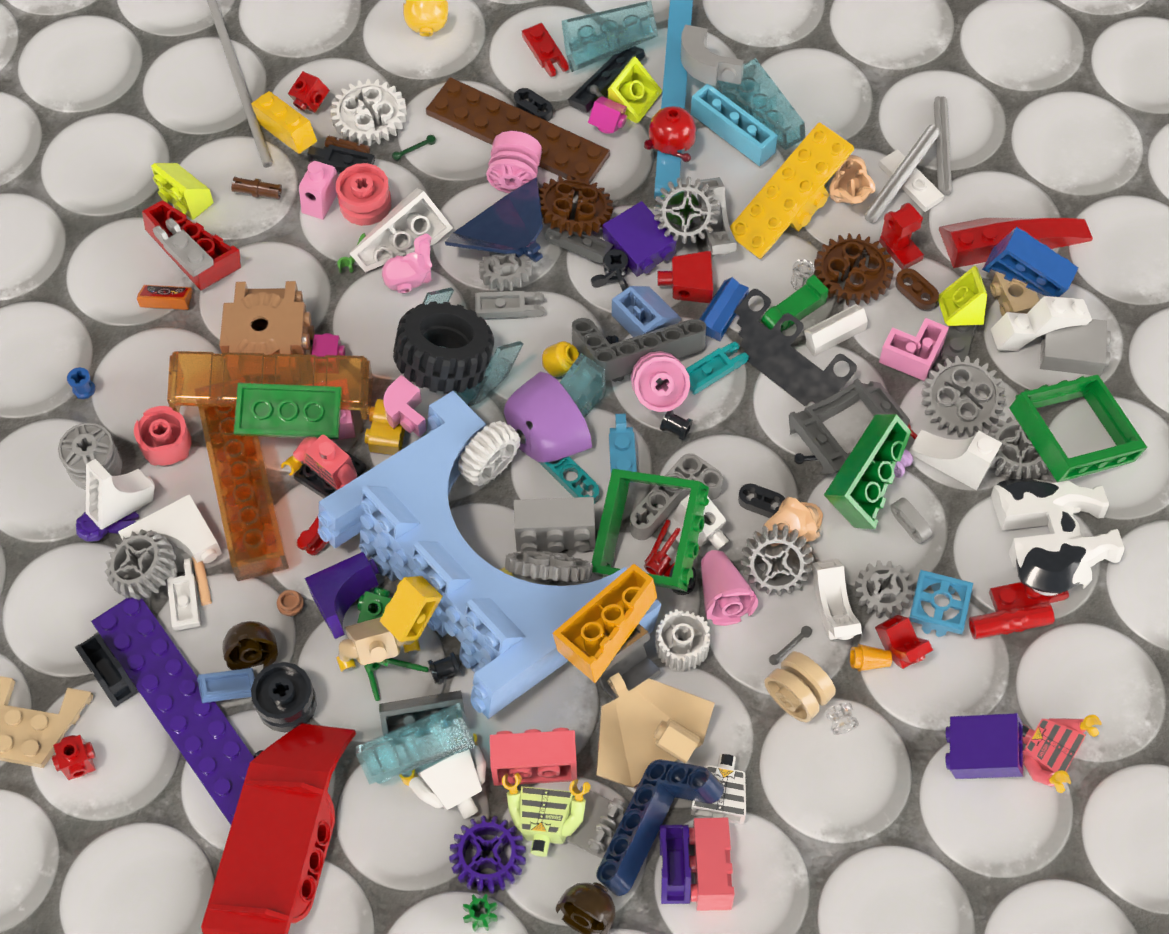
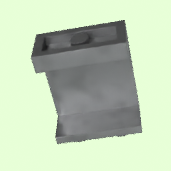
M640 624L636 626L599 678L602 688L614 700L617 696L607 680L619 672L628 691L648 678L653 679L661 673L660 669L646 655L643 644L650 640V635Z

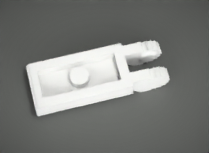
M190 558L184 559L185 576L177 577L176 566L170 570L173 577L167 579L171 624L174 631L201 626L196 579Z

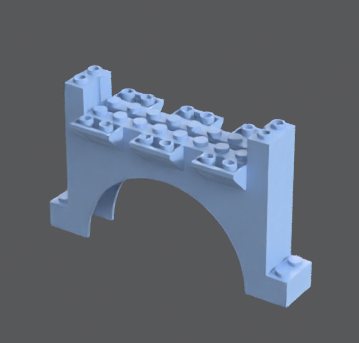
M452 391L429 405L427 433L425 436L319 501L318 534L324 542H329L334 548H337L360 533L359 548L367 558L370 557L374 560L380 574L386 575L392 582L397 578L403 580L404 577L423 576L443 596L427 625L431 630H436L442 637L448 633L452 637L455 636L461 642L460 661L467 669L471 668L474 672L471 704L478 713L482 712L489 719L568 662L557 651L552 633L626 571L627 568L624 567L614 574L589 583L569 586L543 585L521 580L500 571L482 559L468 545L452 518L448 497L455 481L461 474L458 470V461L461 458V453L465 451V446L471 442V439L477 432L483 430L486 424ZM657 599L639 622L649 634L654 631L661 603Z

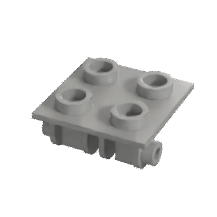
M589 791L583 797L586 799L583 822L570 836L566 837L565 841L603 859L627 808L623 807L624 802L620 799L614 798L611 801Z

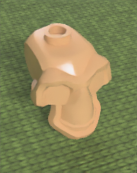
M849 155L833 174V179L829 186V195L836 203H849L851 205L862 203L871 193L875 192V183L867 175L864 160L856 155Z
M788 496L782 501L779 510L763 527L766 526L769 531H772L774 524H777L778 530H782L784 525H787L788 533L797 529L798 537L805 536L806 542H810L820 536L818 530L822 523L823 513L816 504L799 502L796 498ZM773 543L770 545L774 547L778 546L780 543Z

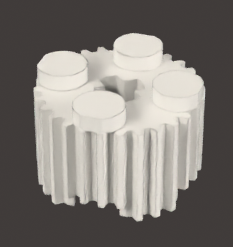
M675 609V612L669 611V615L665 614L664 620L660 621V625L657 626L656 653H658V658H661V662H666L665 666H669L671 671L681 672L685 671L686 668L689 671L691 667L695 669L696 665L700 666L701 661L704 662L707 658L710 645V627L707 626L708 622L704 621V617L694 616V613L689 614V611L684 613L683 610L678 611Z

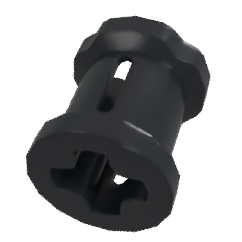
M673 410L667 411L661 422L660 430H668L678 435L679 439L684 440L691 429L693 420L690 418L686 420L674 414Z
M454 652L449 653L448 657L434 662L432 660L427 661L435 684L439 683V680L454 674L456 676L461 675Z

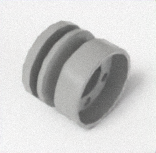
M82 423L70 428L60 439L58 446L59 458L76 486L86 490V463L94 459L111 476H119L121 474L123 465L121 455L115 446L111 434L105 427L96 423Z

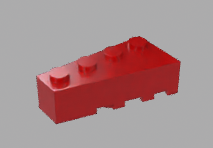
M161 200L142 211L144 227L147 233L200 291L241 268L240 251L233 245L230 247L218 235L215 234L213 236L204 230V226L197 222H191L185 214L165 201ZM172 218L179 225L180 229L184 230L213 259L214 265L197 276L192 277L164 248L163 244L154 235L153 228L160 226L167 233L168 237L173 236L165 223L166 220Z

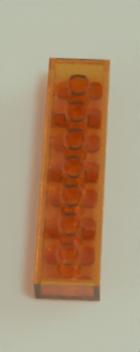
M245 377L195 389L229 557L237 581L289 569L260 436L234 434L238 383H247Z

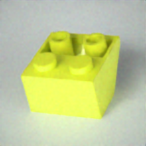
M154 163L151 165L154 174L153 180L158 185V194L161 199L166 203H172L177 210L187 215L190 219L194 220L214 203L210 189L178 163Z

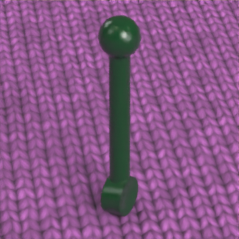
M428 135L426 140L400 152H393L392 158L397 161L401 156L424 145H433L436 142V138L434 135Z

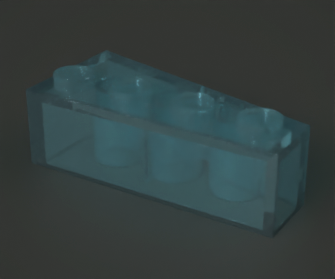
M651 0L562 20L565 51L571 72L658 37Z
M756 58L744 64L743 79L740 85L717 81V90L777 134V144L785 150L805 139V122Z

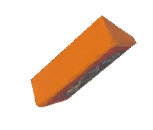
M143 285L137 295V301L140 307L188 310L192 287Z

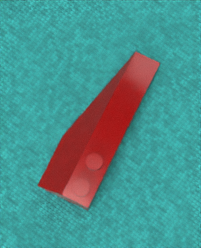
M981 218L939 227L940 235L953 268L986 262L993 247L1016 227L1027 232L1031 237L1047 245L1050 249L1093 240L1086 220L1077 218Z

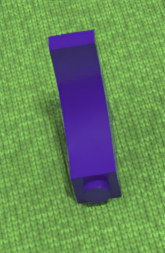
M364 552L304 578L312 598L334 639L345 635L343 620L350 606L365 591H369L379 585L375 576L379 574L378 568L373 559L368 561Z

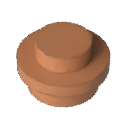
M294 590L282 592L277 599V608L285 616L298 614L304 606L301 594Z

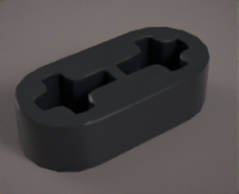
M528 88L518 89L514 93L515 107L543 120H551L553 110L552 104L548 100Z
M751 483L743 485L738 495V502L742 508L771 518L779 510L782 501L785 499L778 492ZM749 493H753L754 498H751L750 501L746 500V496ZM774 502H777L778 507H776L775 510L771 509V505Z

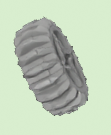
M679 177L677 178L678 186L676 187L671 181L668 182L670 191L663 187L660 191L665 197L656 196L655 200L662 203V205L654 206V211L661 212V214L655 215L654 219L657 221L663 220L658 225V228H668L664 233L666 237L673 232L674 241H677L678 236L681 235L682 243L685 244L687 242V236H691L692 243H695V234H699L700 238L704 239L705 234L702 230L705 229L709 233L713 231L708 224H717L718 222L717 219L711 216L720 214L718 209H712V207L719 205V201H710L715 196V192L711 191L706 194L709 188L707 183L702 188H699L700 179H697L695 184L691 185V177H687V184H682V179ZM684 191V198L681 203L667 205L673 195ZM692 191L704 199L707 208L693 204L691 201ZM688 198V205L694 210L689 212L685 222V216L679 210L685 207L686 199ZM666 213L678 215L682 220V228L674 226L669 221ZM706 215L700 225L689 229V223L693 217Z
M1010 416L1006 422L1000 420L997 426L993 425L990 428L989 433L986 435L1002 443L989 468L997 469L995 472L996 476L1003 474L1005 475V480H1009L1010 477L1014 479H1038L1041 474L1044 475L1047 472L1046 464L1018 421H1014ZM1031 459H1035L1032 462L1022 463L1023 461H1031Z
M774 524L772 531H769L764 526L762 527L763 534L761 535L757 531L753 532L754 539L748 538L746 540L747 547L742 548V555L744 557L741 558V565L745 566L743 574L749 575L748 582L750 584L757 582L756 589L758 591L766 587L768 595L772 589H776L778 596L781 595V589H786V592L790 594L792 592L791 586L793 585L799 589L801 587L800 580L807 581V572H812L813 568L810 563L814 559L813 555L810 554L812 551L811 545L805 544V536L798 537L797 529L788 533L787 525H784L782 530H778L777 524ZM780 543L778 546H769V544ZM790 548L799 557L797 565L792 563V559L788 557ZM757 554L766 562L764 572L756 564L755 557ZM782 556L781 562L778 560V562H773L772 564V558L776 559V557ZM778 573L786 574L782 576H775Z
M141 529L138 535L132 531L130 538L123 537L121 544H115L116 550L109 552L111 559L105 562L108 567L105 571L107 577H109L107 581L114 588V591L125 598L130 599L133 597L140 601L142 597L150 598L152 591L159 593L161 585L167 586L165 580L168 577H173L170 570L176 567L173 561L177 557L173 552L174 548L163 535H159L152 530L147 532Z

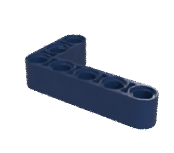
M662 759L651 762L646 768L597 869L596 877L598 881L616 896L628 893L638 876L674 798L712 804L723 795V784L707 768Z

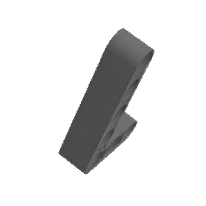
M578 318L572 322V345L577 348L580 358L593 376L600 381H609L631 374L637 361L650 352L662 351L672 354L678 359L700 352L705 348L706 324L699 319L683 321L613 344L608 343L592 320Z

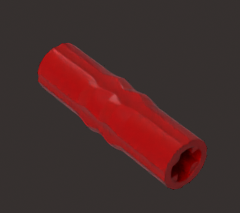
M1049 602L1002 609L993 613L969 617V629L973 639L1022 632L1026 629L1054 624V611Z

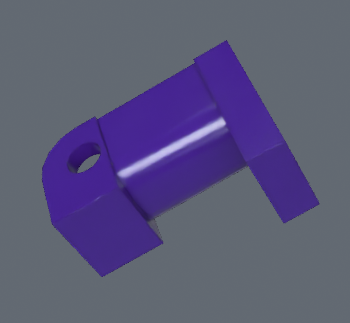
M660 825L659 843L660 856H662L661 904H690L689 825Z

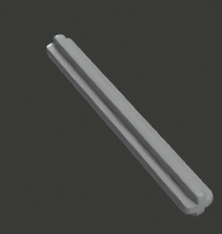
M937 96L934 101L935 127L940 132L936 139L938 190L943 195H950L952 180L947 98Z
M929 125L865 212L864 216L867 221L876 223L939 136L940 132L937 127Z

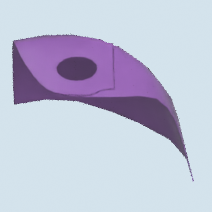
M540 371L517 389L507 400L504 408L507 425H511L515 431L520 429L523 432L526 443L522 444L520 442L519 449L535 461L551 462L592 448L591 435L584 417L568 392L550 374ZM527 421H531L533 424L531 430L526 424Z

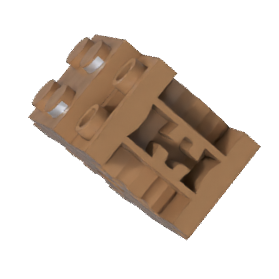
M246 281L236 282L234 303L223 304L219 346L236 393L238 383L297 385V383H301V371H308V364L311 361L312 354L310 340H314L315 329L314 325H311V313L306 311L302 291H298L296 281H286L285 288L248 289Z

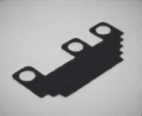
M752 289L735 310V313L740 317L737 321V324L741 327L738 334L743 338L740 346L744 348V352L749 356L747 362L804 406H807L810 401L816 404L840 392L856 372L857 365L844 354H837L824 371L791 346L803 331V323L793 315L786 313L772 330L768 329L758 320L771 305V299L760 290ZM753 296H760L764 300V306L759 311H752L748 306V302ZM787 320L793 321L797 327L796 332L791 336H785L781 332V325ZM839 361L847 362L850 367L849 373L844 377L835 375L833 370L834 365Z

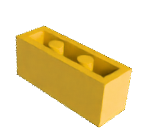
M268 91L251 103L259 125L296 153H302L317 142L310 120L272 92Z

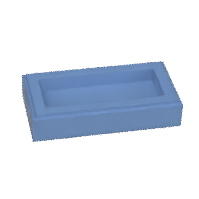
M253 668L199 674L197 681L202 703L251 697V687L255 679Z

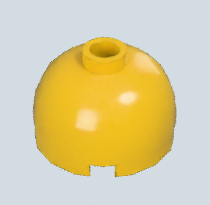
M406 0V4L403 2L404 20L408 27L418 32L419 35L425 37L432 36L434 32L442 29L447 21L448 2L446 0Z

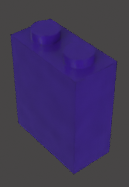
M642 201L603 224V239L614 244L613 249L622 250L626 253L628 268L636 277L643 273L651 272L656 265L670 260L676 254V241L673 240L672 234L667 237L664 235L667 229L665 227L663 229L658 228L661 222L654 219L655 215Z
M1018 713L950 716V726L946 727L947 743H950V753H946L945 762L947 770L951 771L955 779L1023 777V723Z

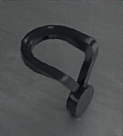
M614 267L606 275L599 274L591 278V284L595 288L612 282H619L622 292L629 287L618 267Z

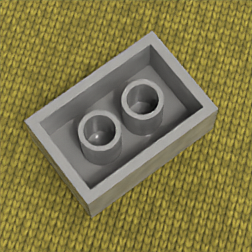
M594 497L514 500V531L517 552L550 551L558 553L563 550L585 552L589 549H595Z

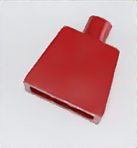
M711 251L674 256L672 258L671 271H657V285H672V297L675 300L709 304L713 298Z

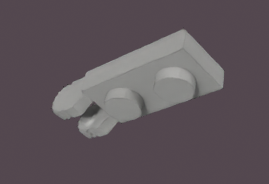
M172 218L166 220L165 223L173 236L168 237L167 233L160 226L153 228L154 235L163 244L164 248L192 277L197 276L214 265L213 259L184 230H181Z
M524 291L475 293V312L478 317L482 318L525 317V315L530 318L541 317L545 313V308L534 304L544 302V294Z

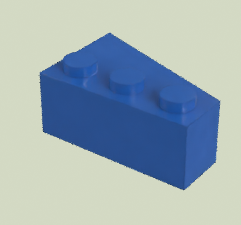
M1016 227L993 247L982 270L990 272L992 269L1004 274V279L1012 281L1014 278L1027 283L1026 288L1050 297H1060L1069 289L1079 267L1051 250L1047 245L1031 237L1027 232Z

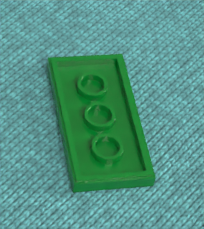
M238 383L234 434L241 436L319 438L324 434L329 439H339L342 388L334 386Z

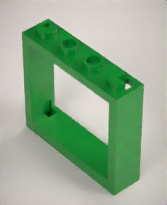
M1098 374L1089 377L1081 376L1072 381L1063 380L1051 386L1046 384L1034 390L1025 389L1024 392L1015 396V401L1009 407L1057 483L1133 463L1147 449L1146 444ZM1084 397L1117 446L1068 458L1036 408Z
M612 469L591 562L593 565L592 573L600 577H607L620 570L613 568L612 563L630 481L691 490L672 578L648 574L653 578L654 585L657 587L687 592L689 580L693 578V561L699 552V544L697 542L699 533L704 528L703 514L705 506L709 503L707 498L709 487L695 480Z

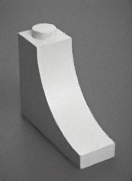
M921 429L909 452L912 456L977 491L1002 443L979 430L971 438L952 440L933 435Z
M96 459L86 463V514L101 530L153 502L154 482L139 469L127 474L111 476Z
M190 494L118 531L122 540L123 537L130 538L132 531L137 535L141 529L147 532L150 530L155 531L159 535H163L173 547L179 548L193 557L197 563L201 561L203 563H210L222 554L215 537Z

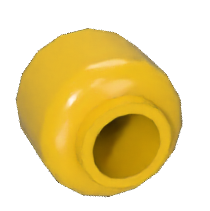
M566 341L548 346L542 354L543 368L554 377L569 374L578 367L579 352L574 345Z

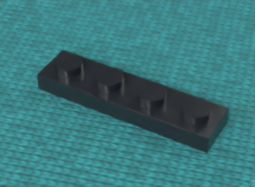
M626 43L568 98L570 106L588 113L593 108L594 102L599 98L596 94L590 92V87L597 85L599 92L605 96L608 93V88L632 57L636 56L639 62L645 57L644 49Z

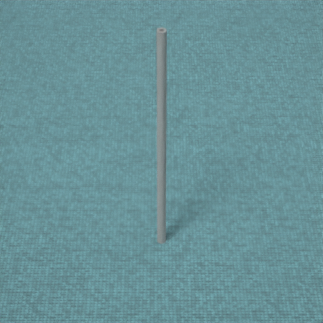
M207 0L263 167H271L272 161L252 108L251 100L217 1Z

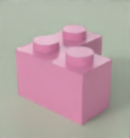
M925 318L916 337L892 327L882 347L879 363L925 381L944 345L949 327Z

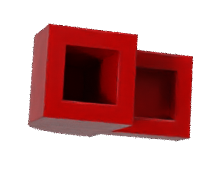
M896 615L875 626L885 650L891 651L892 660L902 669L924 660L925 655L933 651L929 640L916 636L908 617Z

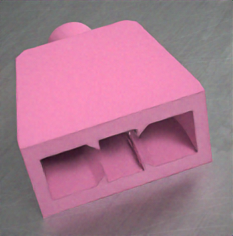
M313 161L308 165V170L299 185L301 212L303 214L322 220L325 218L337 196L336 181L339 176L335 167L318 161Z

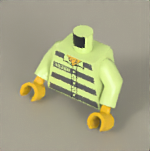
M505 774L502 778V784L509 790L507 792V801L512 821L523 837L528 841H532L530 853L535 856L545 857L548 853L549 843L563 844L566 837L570 836L583 822L586 799L583 797L590 791L589 782H584L582 792L577 788L578 779L571 782L570 791L522 786L520 791L517 789V786L521 783V775L515 774L516 783L513 785L508 782V774Z

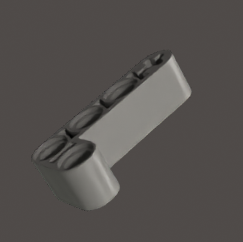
M688 453L683 455L665 475L667 477L700 481L703 484L707 482L715 483L716 485L708 486L707 496L710 500L718 498L721 494L723 479L721 472L695 454ZM693 468L695 471L688 472L685 469ZM656 485L630 516L631 535L637 540H647L691 490H672L669 487ZM654 504H661V505H663V507H662V508H655V507H653V505H654Z

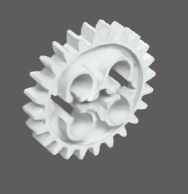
M367 79L366 84H362L358 80V86L356 87L350 83V90L342 88V95H336V102H332L331 116L336 132H341L343 139L349 136V141L354 142L358 139L359 145L363 141H367L368 145L371 146L372 140L380 144L381 138L389 141V134L396 136V129L402 130V123L406 122L405 115H407L405 99L402 98L401 92H396L395 86L389 88L388 82L380 85L379 79L374 84H371L370 79ZM361 94H362V95H363L364 104H363V102L359 99V100H358V107H357L356 98H359V96H361ZM381 117L382 126L375 130L374 121L379 125V118Z

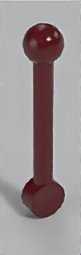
M651 140L644 142L645 149H655ZM677 152V154H670L681 158L684 162L691 160L689 153L682 154Z

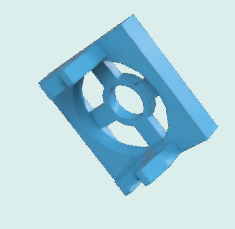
M920 570L909 616L910 622L922 624V630L925 634H929L931 630H936L937 637L946 635L947 631L962 635L973 583ZM931 586L934 593L931 594L923 591ZM957 592L961 601L953 599L951 594ZM939 594L945 595L949 599V604L945 607H940L934 602V597ZM921 601L931 603L935 609L934 617H930L923 610ZM949 608L960 610L954 618L942 620L943 612Z

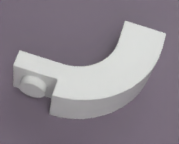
M838 559L812 563L816 599L828 638L830 640H846L853 638L856 634H862L861 623L853 614L849 604L842 563Z

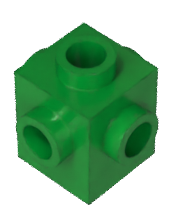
M375 587L374 591H365V595H361L357 609L360 613L357 623L382 617L386 605L393 598V596H390L391 591Z

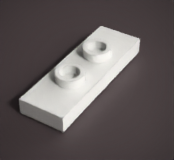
M897 149L879 160V166L891 178L905 159V156ZM917 168L913 170L901 187L924 212L944 199V195Z

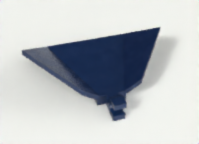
M537 177L507 194L457 229L445 241V245L504 254L516 253L518 258L525 254L535 263L542 259V253L538 252L541 249L540 244L536 242L543 228Z

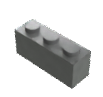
M461 690L379 704L383 739L467 725Z

